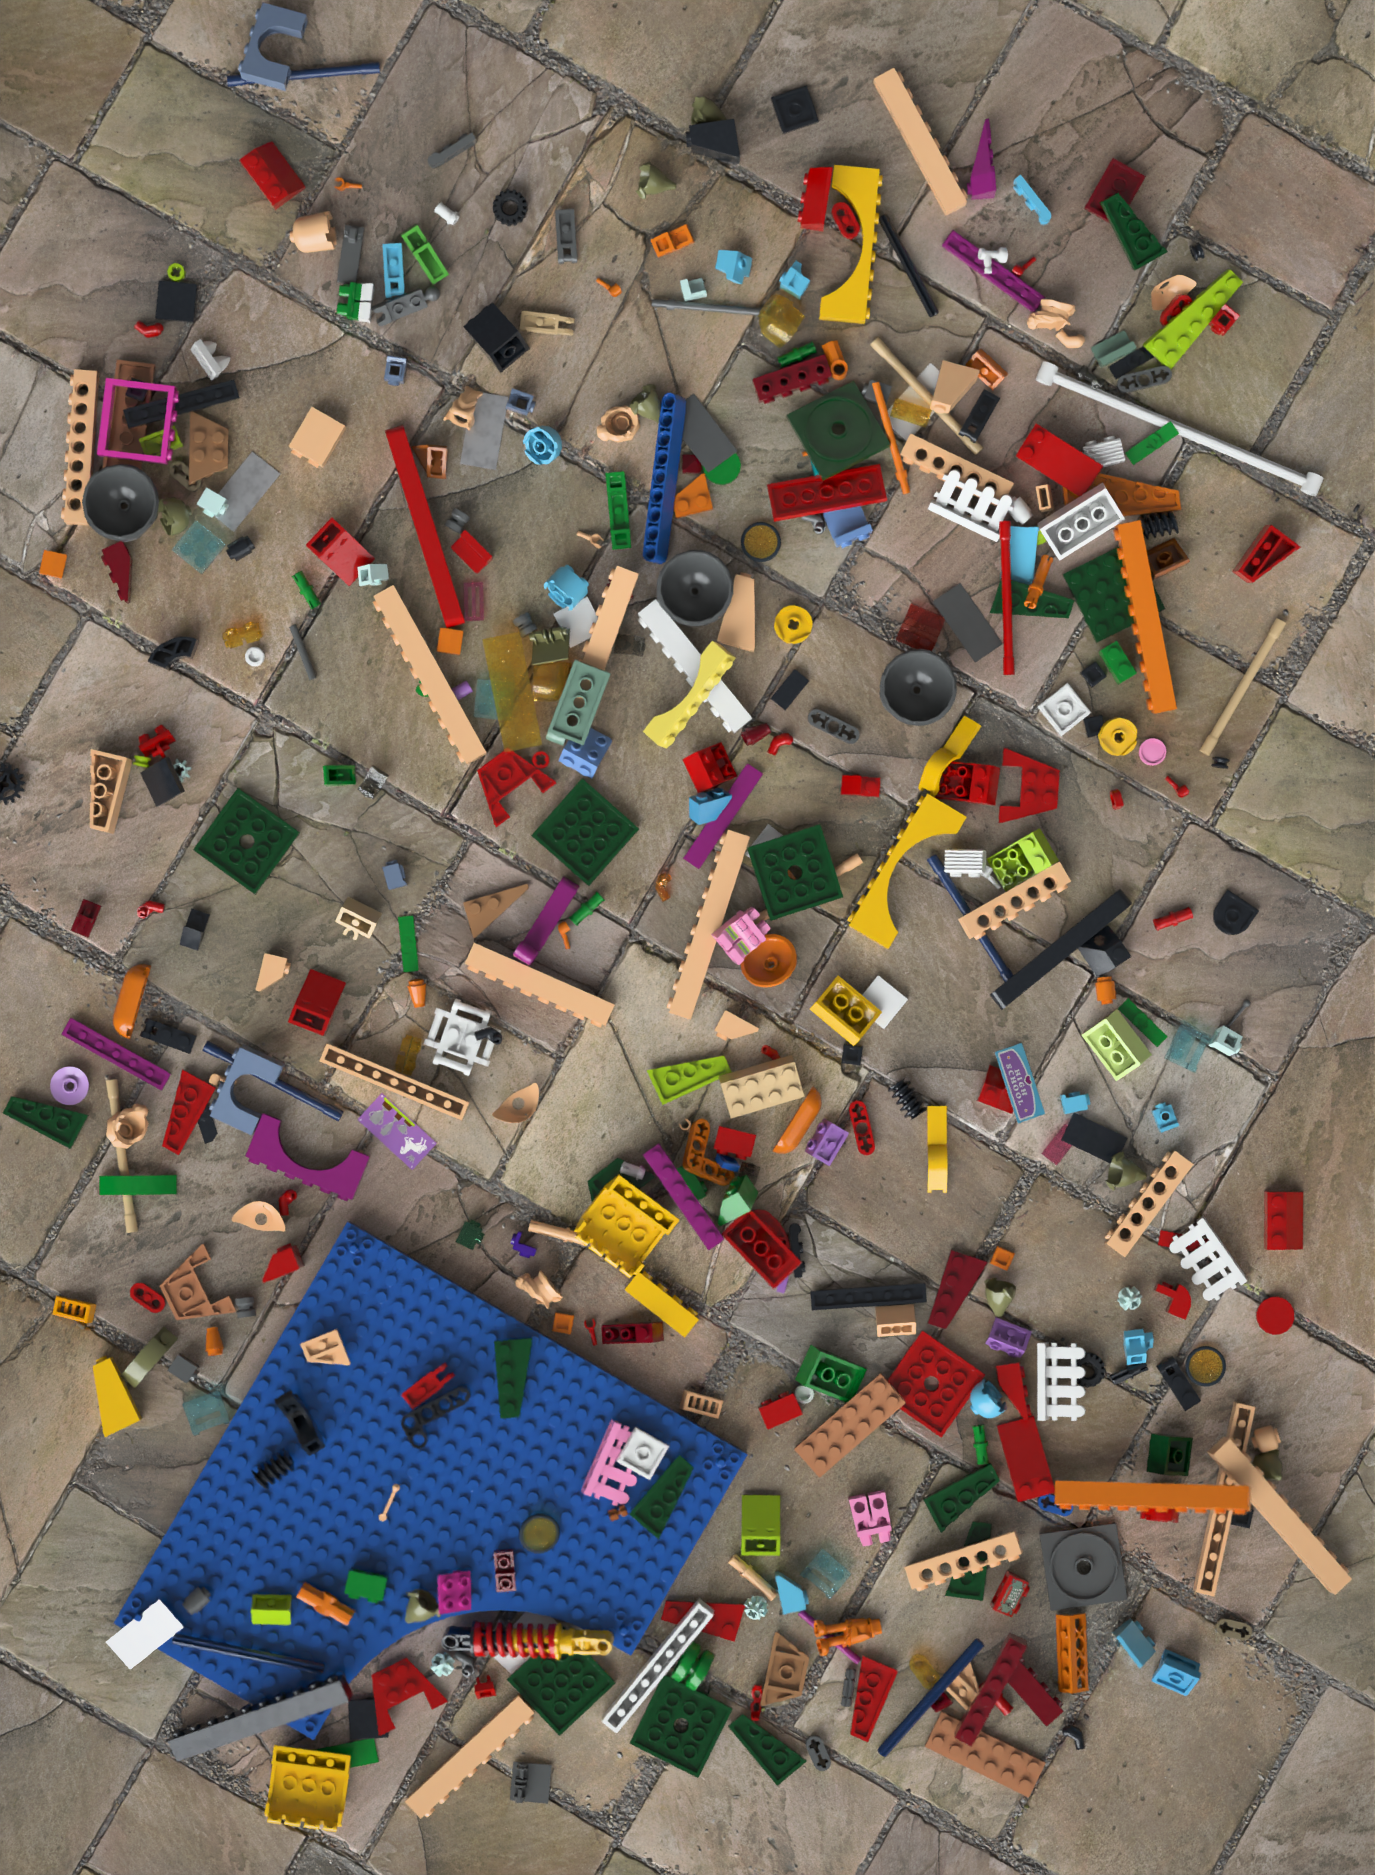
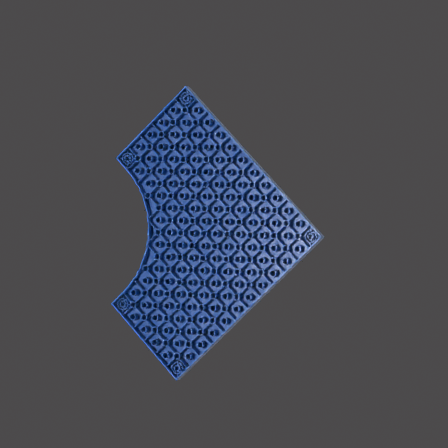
M348 1221L114 1621V1624L123 1629L133 1620L140 1622L142 1620L141 1614L160 1600L183 1626L176 1634L325 1665L323 1674H317L175 1645L172 1643L173 1636L157 1648L252 1705L257 1704L264 1698L272 1699L281 1692L286 1694L296 1687L309 1686L313 1681L326 1680L327 1677L333 1674L338 1676L344 1673L349 1684L364 1666L385 1648L405 1635L428 1624L472 1612L496 1610L529 1612L553 1617L582 1629L607 1630L614 1636L613 1646L631 1656L748 1454L394 1246ZM337 1329L351 1364L308 1362L301 1343ZM533 1338L520 1417L500 1419L494 1341ZM446 1363L448 1365L446 1369L436 1375L441 1381L447 1374L452 1372L455 1376L417 1407L461 1385L467 1386L470 1389L471 1397L466 1404L425 1424L424 1428L428 1434V1441L423 1448H414L401 1426L403 1416L412 1410L401 1394L429 1372ZM290 1390L297 1394L306 1406L326 1446L310 1456L301 1447L293 1427L274 1401V1399ZM460 1390L458 1396L453 1398L454 1404H457L455 1400L460 1397L464 1400L467 1393H462ZM440 1400L439 1404L443 1409L450 1407L448 1400ZM429 1408L422 1410L423 1415L427 1418L433 1415L432 1410ZM412 1417L405 1419V1423L408 1426H414L416 1423ZM611 1419L621 1424L620 1428H623L625 1425L629 1427L628 1431L632 1432L637 1427L669 1445L650 1480L632 1470L631 1474L636 1477L637 1482L634 1486L626 1485L623 1491L629 1496V1501L624 1504L628 1515L623 1517L620 1514L619 1519L612 1522L607 1511L613 1508L619 1510V1506L623 1504L618 1503L615 1506L612 1505L613 1500L600 1496L599 1499L595 1498V1493H592L590 1497L581 1491ZM417 1434L414 1436V1441L421 1444L424 1442V1437L421 1434ZM615 1439L613 1446H616L617 1439ZM623 1442L621 1449H623L624 1445L626 1444L625 1442ZM285 1448L294 1461L295 1470L293 1472L288 1470L287 1476L282 1475L280 1481L275 1478L276 1483L274 1485L269 1483L268 1489L263 1488L256 1481L252 1470L258 1473V1465L264 1469L263 1462L266 1461L270 1465V1457L277 1460L276 1453L283 1456L282 1449ZM681 1455L694 1466V1469L658 1540L629 1514L674 1460ZM610 1457L607 1458L606 1464H608ZM615 1460L613 1467L626 1471L627 1467ZM603 1475L599 1476L598 1482H600ZM608 1478L606 1485L618 1489L620 1482ZM399 1484L400 1490L396 1492L386 1514L387 1519L381 1521L379 1515L383 1513L393 1491V1485ZM534 1514L549 1515L559 1526L560 1535L558 1542L551 1550L545 1553H532L526 1550L520 1542V1527L528 1517ZM546 1518L531 1520L523 1531L524 1542L533 1549L548 1547L556 1535L554 1524ZM513 1549L516 1591L497 1592L494 1550ZM350 1568L387 1575L388 1580L383 1601L372 1603L367 1601L368 1598L360 1597V1599L349 1598V1594H345V1588ZM455 1570H460L461 1572L470 1571L471 1610L441 1614L440 1617L435 1615L423 1622L406 1623V1608L411 1597L407 1594L408 1592L415 1589H423L429 1592L439 1604L438 1575L450 1574ZM304 1582L309 1583L322 1592L326 1591L338 1598V1601L354 1609L355 1612L348 1625L337 1621L331 1616L327 1617L317 1612L313 1606L297 1598ZM197 1587H205L211 1594L209 1597L211 1601L198 1613L195 1612L191 1615L182 1603ZM253 1594L291 1595V1625L252 1624L251 1605ZM332 1708L286 1724L314 1740Z

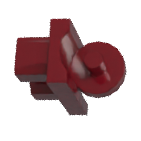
M83 899L70 931L89 938L102 906Z

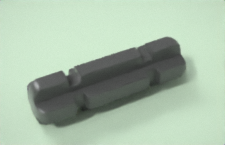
M847 1668L842 1692L844 1696L841 1699V1705L851 1707L856 1670Z

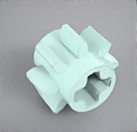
M176 759V764L173 767L175 771L178 770V766L184 769L181 772L182 775L177 773L180 781L184 783L183 778H190L188 771L192 768L185 766L187 764L186 760L181 764Z
M1134 1286L1131 1289L1124 1287L1120 1290L1117 1301L1124 1310H1127L1128 1307L1134 1310L1141 1304L1140 1298L1142 1295Z
M753 1595L751 1599L747 1598L744 1604L746 1607L744 1611L751 1619L760 1620L768 1612L766 1608L768 1604L761 1596Z
M447 1652L444 1654L438 1653L432 1658V1666L430 1668L439 1677L442 1674L448 1676L454 1670L453 1663L455 1660Z

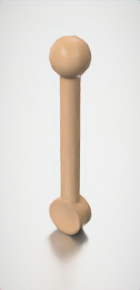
M399 1484L393 1485V1491L383 1513L379 1515L381 1521L387 1519L386 1514L396 1492L400 1490Z

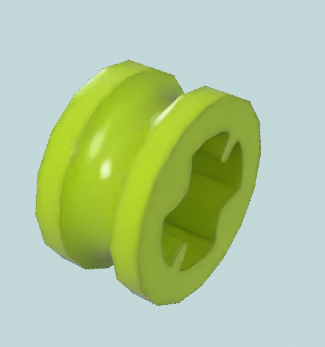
M178 263L169 266L167 270L169 278L173 282L182 281L185 277L183 266ZM175 268L181 270L178 277L176 275L172 276L173 269Z
M134 755L135 762L132 765L150 767L148 762L151 761V758Z

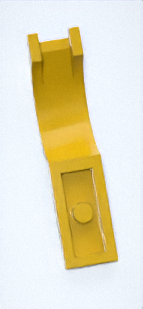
M965 715L963 716L944 747L937 750L928 760L918 786L919 790L923 791L926 789L930 792L931 796H936L940 790L939 782L943 771L952 761L962 757L981 728L980 724Z
M927 1106V1192L943 1190V1193H947V1106Z

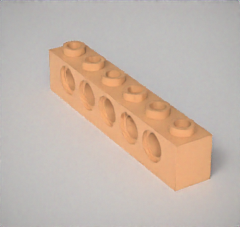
M911 433L900 454L904 463L909 465L914 463L920 466L919 469L928 474L933 472L937 474L936 477L944 482L946 481L942 479L944 474L949 475L951 468L958 467L961 470L959 481L966 483L970 475H975L978 478L976 489L983 492L985 485L991 483L995 486L993 497L999 500L1003 495H1009L1014 484ZM922 450L926 453L927 457L923 460L918 459L916 452ZM941 459L944 462V466L937 468L934 466L933 461Z
M1059 861L958 920L968 938L975 937L977 940L986 935L985 930L991 928L993 931L1002 926L1001 921L1006 918L1010 921L1019 916L1017 912L1024 909L1026 912L1035 907L1034 902L1039 899L1041 902H1044L1051 898L1050 893L1057 890L1059 893L1068 888L1067 883L1071 882ZM1046 878L1052 880V888H1047L1044 885ZM1029 888L1036 890L1035 898L1028 895ZM1013 897H1017L1020 900L1019 907L1012 905L1011 899ZM996 906L1001 907L1004 911L1001 917L995 914ZM979 916L986 917V926L979 924Z
M1175 1150L1171 1153L1168 1151L1162 1158L1164 1163L1160 1168L1156 1167L1150 1175L1152 1177L1150 1182H1145L1139 1190L1141 1193L1139 1197L1131 1200L1127 1206L1130 1208L1128 1212L1120 1215L1116 1221L1118 1223L1114 1230L1111 1228L1105 1236L1107 1239L1105 1243L1123 1257H1126L1193 1166L1190 1161ZM1169 1166L1175 1169V1174L1172 1177H1168L1165 1173L1166 1168ZM1160 1181L1163 1183L1164 1188L1161 1192H1156L1154 1185ZM1146 1197L1152 1199V1205L1149 1208H1145L1142 1203ZM1138 1212L1141 1215V1220L1138 1223H1133L1131 1216L1133 1213ZM1123 1228H1127L1130 1232L1126 1239L1120 1237V1231Z
M1016 1530L906 1565L904 1568L911 1589L917 1588V1591L928 1588L927 1584L935 1582V1585L947 1582L946 1578L952 1576L954 1579L965 1576V1572L972 1571V1573L982 1571V1567L989 1564L990 1567L1001 1565V1561L1008 1559L1009 1562L1017 1560L1023 1551ZM997 1545H1003L1006 1548L1004 1555H999L996 1552ZM985 1551L988 1555L987 1560L981 1561L977 1556L978 1552ZM960 1557H967L969 1565L966 1567L960 1565ZM944 1562L949 1563L951 1571L943 1572L941 1564ZM926 1568L931 1569L933 1572L932 1578H925L923 1570Z

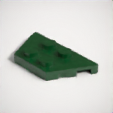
M616 1158L587 1181L591 1202H593L603 1187L617 1175L622 1176L638 1189L645 1186L655 1176L645 1171L643 1179L636 1180L635 1177L620 1173L624 1160Z

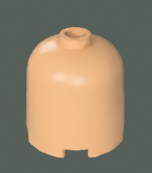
M325 211L297 218L293 224V231H290L291 242H295L296 247L304 253L336 249L335 227L331 228L329 221L333 219L331 213Z

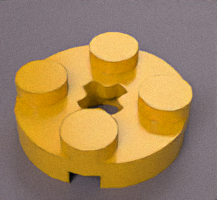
M795 605L786 606L777 614L774 629L777 636L785 643L798 644L806 640L810 635L813 625L812 618L804 608ZM792 619L794 622L798 621L799 623L796 626V630L788 627Z
M1120 717L1109 719L1103 724L1098 733L1100 745L1111 755H1127L1136 746L1137 729L1127 719ZM1122 732V740L1115 741V734Z

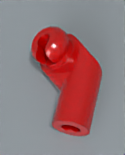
M789 733L774 736L767 753L776 756L780 746L792 744L793 737Z
M148 900L138 907L137 915L139 918H146L153 911L163 913L165 904Z
M768 1045L762 1046L761 1052L772 1060L781 1058L776 1049Z

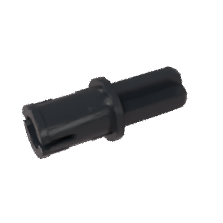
M1146 1363L1125 1365L1124 1369L1111 1374L1110 1379L1116 1385L1148 1371V1367H1146Z

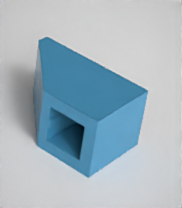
M714 788L712 791L701 792L689 797V818L698 825L715 821L732 799V795L723 788Z

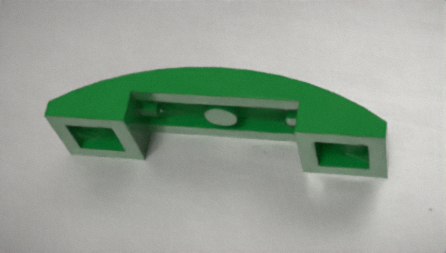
M625 472L605 473L612 550L631 548Z
M177 1175L99 1176V1195L177 1194Z

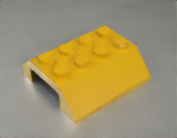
M617 1175L603 1187L583 1213L574 1230L577 1233L575 1238L585 1246L590 1242L589 1249L600 1257L605 1253L604 1260L615 1268L620 1264L619 1271L631 1278L632 1275L639 1274L644 1267L643 1261L665 1233L669 1235L680 1219L622 1176Z
M274 1745L268 1800L264 1813L268 1817L267 1822L281 1824L282 1819H285V1825L300 1827L301 1821H303L305 1828L319 1829L320 1824H324L323 1830L336 1832L337 1826L341 1827L344 1815L351 1755Z

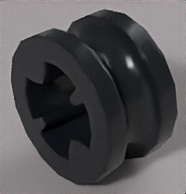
M1199 242L1195 246H1189L1195 262L1198 261V258H1205Z
M1222 757L1212 758L1214 763L1211 764V767L1229 768L1227 763L1230 759Z

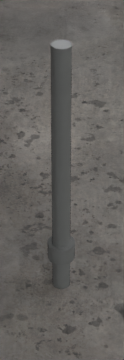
M670 298L667 300L652 299V307L667 308V310L686 309L766 316V309L683 302Z

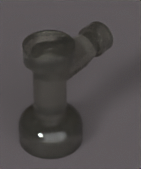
M1083 365L1076 378L1078 380H1088L1091 382L1093 389H1101L1105 379H1099L1089 373V368Z

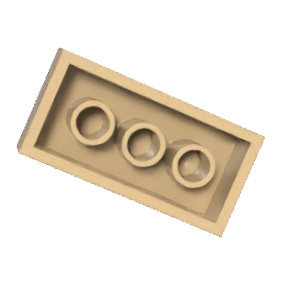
M792 1055L718 1076L730 1118L805 1097Z

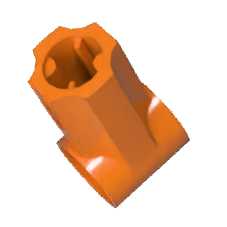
M838 341L827 342L822 345V349L832 378L838 381L843 380L847 376L848 365L844 360ZM841 366L845 371L842 374H837L834 368Z

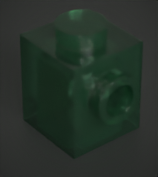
M473 1219L470 1222L466 1220L456 1243L474 1250L477 1243L481 1244L485 1235L482 1233L481 1223Z

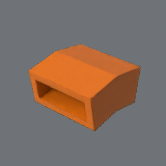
M44 550L39 573L62 579L67 555Z
M440 628L437 652L460 655L463 631Z

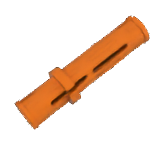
M1042 555L1033 582L1028 587L1029 593L1024 602L1026 607L1030 603L1028 608H1036L1039 596L1044 591L1043 585L1053 562L1052 557L1047 561L1049 555Z

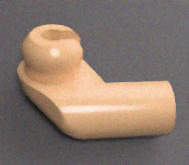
M1063 329L1056 335L1067 348H1079L1085 342L1083 335L1068 336Z

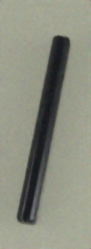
M888 214L881 215L879 222L930 318L936 316L939 311Z

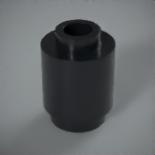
M248 535L245 537L241 536L227 545L229 549L226 552L231 560L239 561L251 554L255 546Z

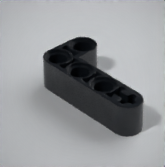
M464 1385L458 1386L407 1412L401 1420V1426L410 1444L417 1449L423 1448L428 1441V1434L424 1425L466 1404L471 1397L470 1389ZM460 1390L462 1393H467L464 1400L460 1397L455 1400L457 1404H454L453 1398L458 1396ZM440 1400H448L450 1407L443 1409L439 1404ZM429 1408L432 1410L433 1415L427 1418L423 1415L422 1410ZM412 1417L416 1423L414 1426H408L405 1423V1419ZM421 1434L424 1437V1442L421 1444L416 1443L414 1436Z

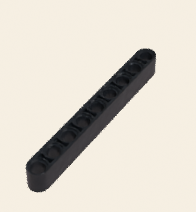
M1119 889L993 991L990 997L1001 1010L1004 1009L1133 903Z

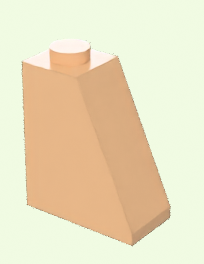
M943 360L930 409L937 413H949L976 383L980 370Z

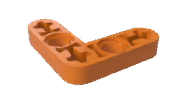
M705 1119L694 1121L690 1127L682 1164L684 1169L720 1186L729 1185V1182L735 1178L734 1172L721 1168L717 1162L704 1157L710 1133V1124ZM693 1141H697L700 1144L699 1150L693 1147ZM706 1165H709L712 1168L711 1175L707 1174V1172L705 1171Z

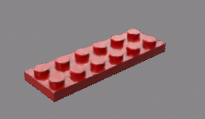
M880 464L843 470L824 481L820 475L767 484L774 522L887 501Z

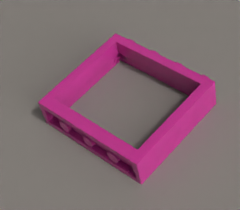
M106 378L97 455L168 464L173 455V449H170L171 441L175 439V430L172 428L173 422L177 421V410H175V403L179 402V391H177V388L170 385ZM116 386L168 392L161 456L108 450Z

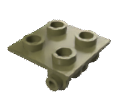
M560 626L558 628H549L548 631L544 629L543 632L533 631L529 634L530 641H533L532 666L567 660L569 658L570 628L567 629V627L563 628V626Z

